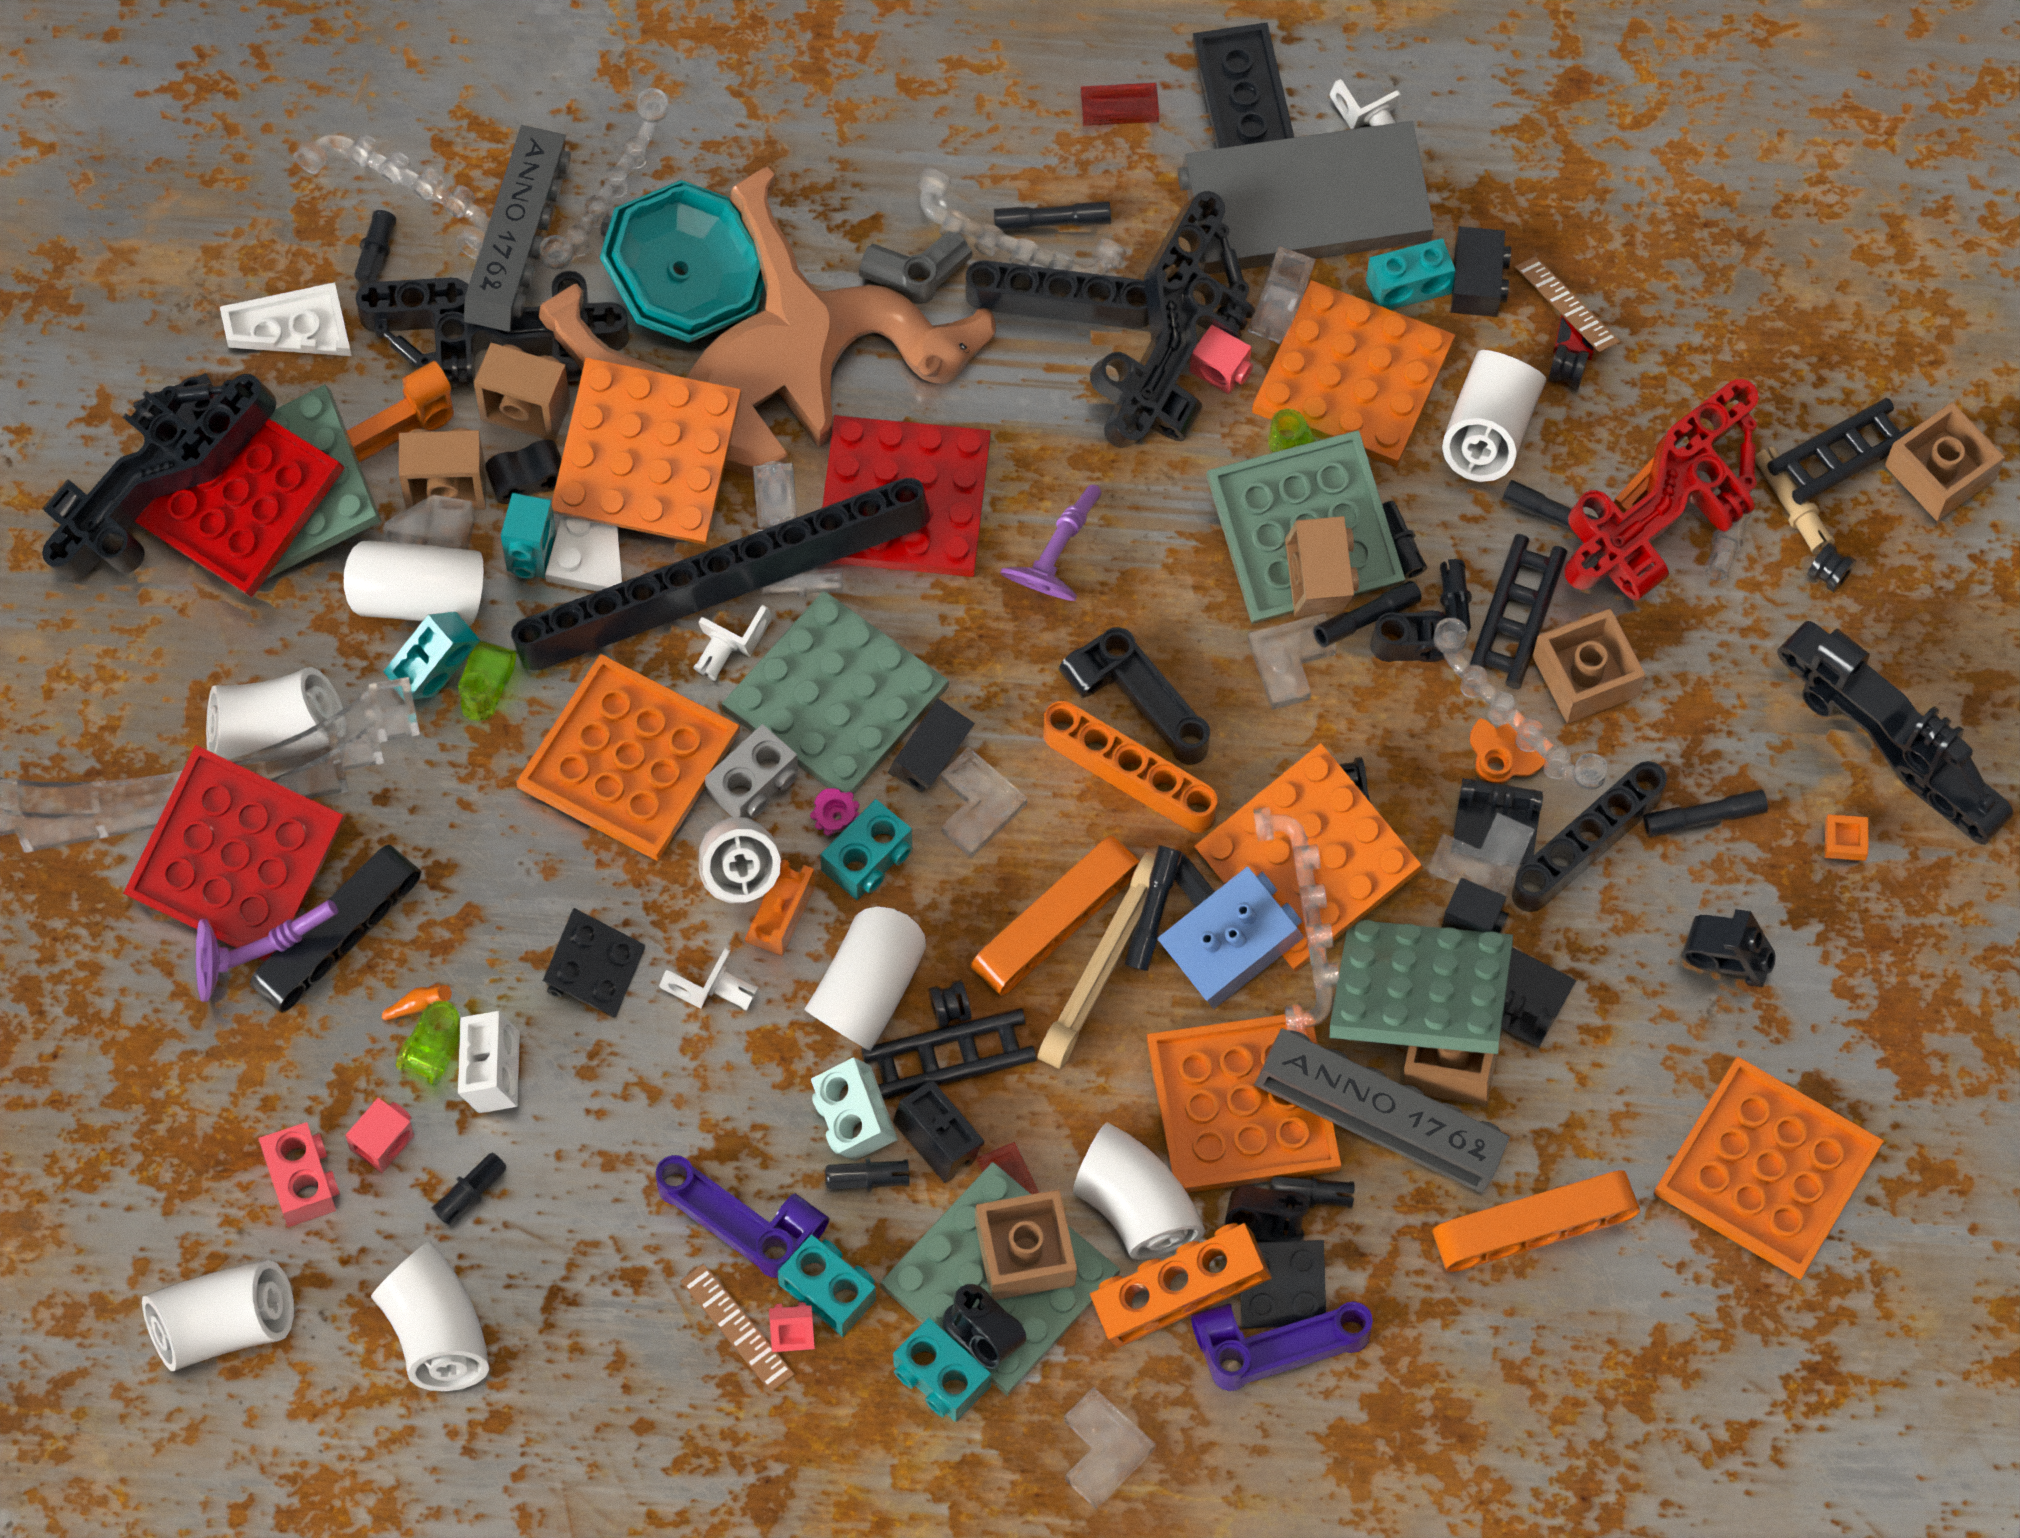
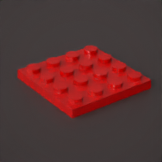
M268 419L217 478L207 483L155 498L134 522L252 598L345 467L323 451L273 420Z
M834 415L822 508L899 479L915 478L923 484L931 517L929 522L919 530L830 563L974 577L991 430Z
M195 745L123 894L196 929L200 919H207L213 928L216 939L235 948L242 947L269 936L271 929L283 924L286 920H296L346 816ZM274 952L261 956L258 959L265 962Z

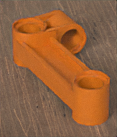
M432 361L402 378L404 386L403 400L347 430L359 463L398 442L399 433H410L421 428L434 431L451 420L454 415L450 395L451 386L436 361Z

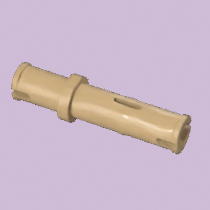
M1776 447L1768 448L1770 455H1768L1765 449L1760 451L1755 456V464L1758 465L1790 515L1788 520L1790 525L1800 531L1811 548V552L1814 555L1821 552L1818 548L1819 546L1823 549L1829 542L1834 544L1835 539L1830 535L1818 516L1820 510L1816 504L1807 501L1799 505L1793 500L1792 492L1799 488V486L1786 471L1776 476L1769 472L1767 463L1780 456Z

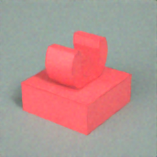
M799 1302L797 1307L782 1308L781 1303L769 1309L772 1352L815 1349L812 1305L806 1306L804 1302Z

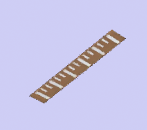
M1536 256L1515 266L1598 352L1620 342Z
M704 1263L680 1280L770 1392L795 1375L778 1353L772 1352V1346Z

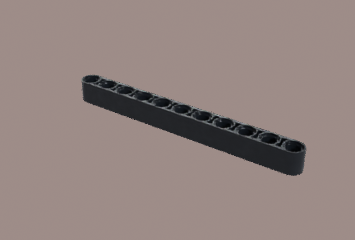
M915 478L899 479L518 621L511 630V638L522 666L528 670H542L919 530L929 522L931 517L923 484Z

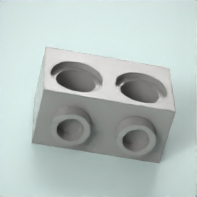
M762 724L705 777L706 793L732 817L749 818L751 816L755 818L765 810L771 796L779 789L784 791L789 788L797 778V754ZM767 759H773L778 762L776 766L771 768H765L760 765L762 761ZM737 786H745L750 789L742 795L731 792Z

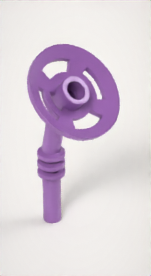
M1093 484L1089 485L1077 502L1065 509L1057 520L1055 533L1040 556L1039 561H1034L1032 568L1007 567L1002 568L1000 574L1036 591L1057 598L1076 601L1077 595L1059 578L1055 577L1057 568L1054 567V564L1070 537L1075 536L1086 523L1087 513L1101 496L1100 488Z
M327 900L294 921L288 919L283 924L271 929L269 936L232 951H228L227 947H218L216 936L207 919H200L196 937V975L200 1000L202 1002L209 1001L215 989L219 972H227L228 968H234L276 950L280 952L287 950L288 947H292L295 943L300 942L303 934L337 915L338 908L332 900Z

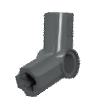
M950 230L922 254L912 255L911 257L872 243L867 247L863 255L859 276L903 292V295L912 303L923 304L933 299L936 295L937 287L970 260L973 252L959 233L951 232ZM916 277H922L926 280L914 281L913 279Z

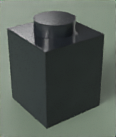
M1461 877L1445 911L1442 928H1455L1482 933L1497 932L1501 934L1509 917V913L1503 911L1507 896Z

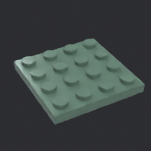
M325 384L275 409L269 418L339 461L345 469L267 578L382 521L333 394Z
M1359 430L1207 471V480L1251 624L1294 613L1285 538L1296 520L1344 516L1345 526L1352 529L1354 537V550L1349 552L1350 566L1357 568L1359 577V589L1354 591V596L1402 584L1405 581Z
M823 590L722 702V710L751 732H754L763 724L797 754L799 767L828 788L839 789L841 793L852 792L854 795L933 706L936 700L947 690L949 680Z
M1360 920L1346 932L1330 1022L1329 1038L1498 1054L1513 948V935Z
M992 1162L880 1282V1288L921 1323L928 1317L932 1319L973 1356L955 1337L947 1332L942 1320L947 1308L954 1304V1295L961 1286L975 1284L981 1286L990 1295L975 1225L976 1204L1031 1194ZM1068 1226L1077 1267L1075 1286L995 1300L1007 1313L1015 1317L1022 1324L1026 1332V1342L995 1369L986 1368L991 1373V1383L1006 1396L1011 1394L1093 1304L1089 1293L1098 1290L1101 1282L1118 1276L1120 1273V1268L1070 1226ZM979 1299L976 1300L973 1307H977ZM962 1316L957 1317L956 1324L959 1323Z

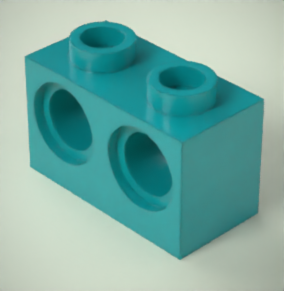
M1441 238L1369 257L1366 283L1374 304L1393 310L1451 294L1456 270L1445 242Z
M512 493L501 531L506 569L520 578L531 579L539 577L546 579L545 573L556 538L552 501Z
M457 612L428 614L383 672L407 700L436 697L480 642V639Z
M875 799L820 854L821 871L858 901L866 891L870 894L881 885L885 878L884 873L893 864L898 866L908 858L913 849L912 828ZM879 834H888L893 837L887 843L877 842L873 838ZM855 861L865 865L859 871H852L846 868L849 863Z
M811 1234L778 1270L779 1286L799 1302H804L806 1306L812 1305V1313L840 1336L844 1337L876 1301V1286L873 1285L875 1280L862 1267L856 1265L852 1268L842 1260L843 1254L833 1243L826 1239L820 1242ZM811 1263H818L825 1268L823 1273L818 1276H809L803 1272L804 1267ZM843 1289H849L854 1291L857 1297L851 1302L844 1303L838 1301L835 1295Z
M929 1317L893 1353V1362L896 1368L894 1373L897 1378L908 1388L912 1389L916 1386L927 1396L925 1398L927 1405L940 1417H944L947 1414L953 1421L957 1422L991 1387V1373ZM919 1352H928L935 1357V1360L929 1365L921 1366L916 1364L912 1358ZM959 1380L966 1385V1389L959 1394H951L943 1386L948 1381Z

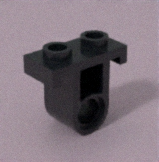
M1735 909L1733 918L1712 915L1695 916L1681 954L1687 963L1696 968L1747 976L1746 984L1756 987L1764 986L1767 974L1772 972L1776 960L1775 951L1752 912Z

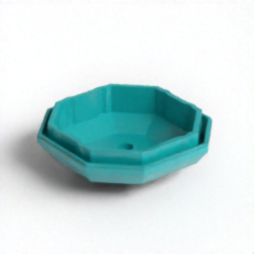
M680 180L614 208L599 258L637 324L690 343L756 313L764 287L763 276L754 240L742 221L741 213L736 209L729 197ZM673 267L682 269L685 275L676 274Z

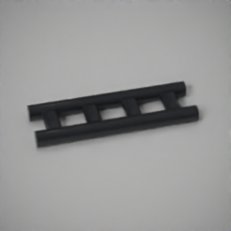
M1884 398L1769 461L1767 468L1774 476L1784 471L1790 475L1799 486V488L1792 492L1793 500L1801 505L1888 457L1893 443L1913 430L1914 427L1909 426L1900 431L1887 416V414L1894 410V405L1890 399ZM1871 423L1886 438V440L1873 447L1858 432V430ZM1842 439L1857 454V456L1844 463L1829 448V446ZM1813 455L1828 470V472L1815 479L1800 464V462Z
M1516 534L1514 536L1467 672L1475 677L1483 675L1485 666L1507 672L1509 674L1505 683L1512 689H1520L1537 637L1540 634L1568 553L1565 548L1560 546H1554L1549 557L1529 551L1527 547L1530 540L1523 534ZM1521 565L1544 572L1538 590L1515 583ZM1509 598L1532 605L1526 624L1503 617ZM1497 632L1520 639L1514 658L1491 651Z
M1022 1008L876 1044L871 1051L861 1048L864 1063H878L883 1083L878 1084L883 1100L910 1094L931 1080L937 1086L1037 1061L1033 1045L1020 1048L1014 1030L1015 1026L1025 1024ZM998 1031L1004 1053L980 1058L974 1037ZM958 1041L964 1063L939 1068L934 1047ZM917 1051L923 1073L899 1079L893 1057Z

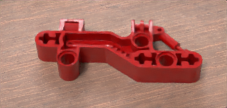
M1745 379L1730 381L1675 423L1657 444L1645 497L1625 513H1622L1604 492L1590 490L1580 497L1570 510L1568 516L1570 527L1584 543L1566 563L1564 569L1565 578L1570 585L1580 590H1586L1595 586L1606 576H1609L1630 599L1637 601L1669 576L1666 563L1650 542L1674 524L1684 512L1686 502L1694 504L1716 528L1724 532L1732 528V522L1736 523L1741 520L1743 514L1748 515L1754 511V501L1749 493L1757 484L1755 478L1756 445L1752 443V433L1757 427V422L1749 413L1757 405L1759 399L1755 385ZM1737 400L1739 403L1728 412L1725 406L1729 401ZM1700 419L1709 420L1714 430L1705 428ZM1736 426H1739L1745 433L1744 443L1740 444L1738 478L1712 448L1714 443ZM1687 437L1689 440L1688 444L1677 449L1675 446ZM1697 471L1705 472L1711 482L1702 481L1697 475ZM1718 488L1721 492L1715 496L1713 492ZM1583 507L1593 509L1598 519H1591L1586 516ZM1596 556L1598 562L1593 568L1590 567L1587 570L1583 568L1584 565Z

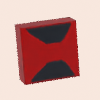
M1561 314L1553 353H1556L1558 345L1562 344L1567 346L1569 351L1575 353L1581 350L1589 352L1588 360L1591 361L1594 347Z

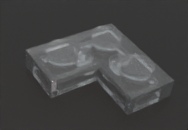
M1325 613L1248 633L1247 641L1272 710L1311 700V690L1301 664L1336 655V643L1325 648L1321 647L1313 634L1314 626L1327 620Z
M970 747L941 772V781L966 802L942 825V833L970 858L981 850L1027 806L1028 798Z
M1497 813L1481 850L1446 834H1442L1426 871L1458 885L1462 877L1506 896L1535 829Z
M1095 1387L1064 1416V1422L1092 1447L1065 1475V1481L1097 1509L1155 1450L1156 1444Z

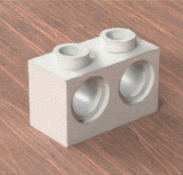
M500 1011L461 1017L458 1094L478 1113L518 1106L520 1031Z

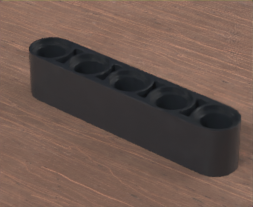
M988 260L976 261L966 271V300L969 305L976 309L987 308L993 312L1129 329H1142L1149 325L1144 281L1140 279ZM979 283H986V284H989L990 286H987V287H979V286H976V285L979 284ZM1025 288L1028 289V291L1018 292L1014 289ZM1055 293H1064V294H1066V296H1064V297H1057V296H1054L1053 294H1055ZM1096 297H1100V298L1105 299V301L1096 302V301H1093L1092 299H1093V298H1096ZM1139 302L1144 305L1141 307L1132 306L1131 303Z
M1651 761L1640 762L1523 864L1517 871L1511 894L1515 905L1526 912H1535L1542 909L1643 819L1644 814L1650 813L1661 801L1667 781L1666 772L1662 766ZM1648 782L1655 789L1644 790L1637 783ZM1619 807L1625 810L1627 814L1615 815L1609 808ZM1581 833H1593L1597 836L1598 840H1586L1581 836ZM1561 857L1566 859L1570 865L1558 866L1552 859ZM1535 883L1541 890L1531 892L1525 889L1523 884Z
M389 844L382 847L328 899L336 904L338 914L303 934L302 940L295 943L292 947H288L287 950L283 952L276 950L255 971L250 980V986L279 1012L284 1013L290 1010L415 887L422 871L392 845Z

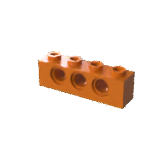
M1237 1223L1225 1225L1215 1231V1237L1202 1243L1199 1241L1188 1242L1177 1248L1176 1254L1162 1261L1160 1258L1148 1260L1137 1267L1138 1272L1125 1278H1122V1276L1111 1277L1101 1282L1099 1289L1089 1294L1108 1340L1117 1348L1122 1347L1272 1279L1255 1236L1245 1223L1241 1225ZM1218 1256H1226L1227 1264L1221 1272L1210 1273L1209 1265L1211 1261ZM1181 1273L1188 1274L1186 1286L1181 1290L1172 1291L1170 1288L1172 1279ZM1141 1291H1149L1147 1304L1141 1308H1132L1134 1296Z

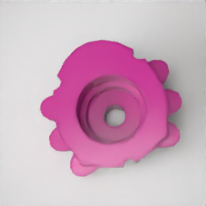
M835 788L821 791L814 802L816 807L810 813L811 819L817 821L815 827L819 830L824 829L826 836L843 832L860 815L859 812H856L860 804L858 801H853V793H841L839 789ZM836 816H841L840 819H835Z

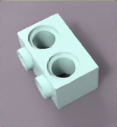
M853 1057L811 1079L815 1090L812 1099L817 1111L825 1117L829 1128L826 1131V1138L831 1149L836 1154L857 1161L898 1140L870 1065ZM848 1084V1093L846 1097L840 1101V1091L845 1085ZM859 1122H862L860 1134L853 1138L854 1127Z

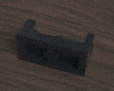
M938 698L893 761L888 774L897 777L918 792L922 793L925 788L930 789L975 723Z
M933 1080L899 1102L893 1123L944 1183L955 1177L958 1172L957 1169L964 1162L969 1167L975 1161L979 1149L984 1145L985 1141Z

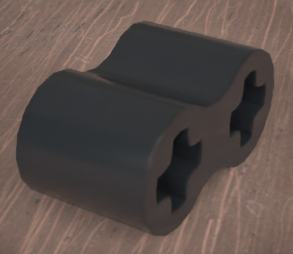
M545 439L534 442L521 450L503 452L491 457L485 463V469L497 501L501 504H509L512 493L529 496L534 493L555 490L562 458L555 441Z

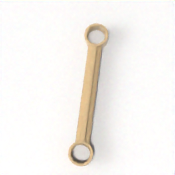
M1147 851L1139 862L1130 888L1058 1021H1055L1048 1030L1038 1053L1039 1060L1060 1070L1067 1063L1083 1024L1139 922L1156 855Z

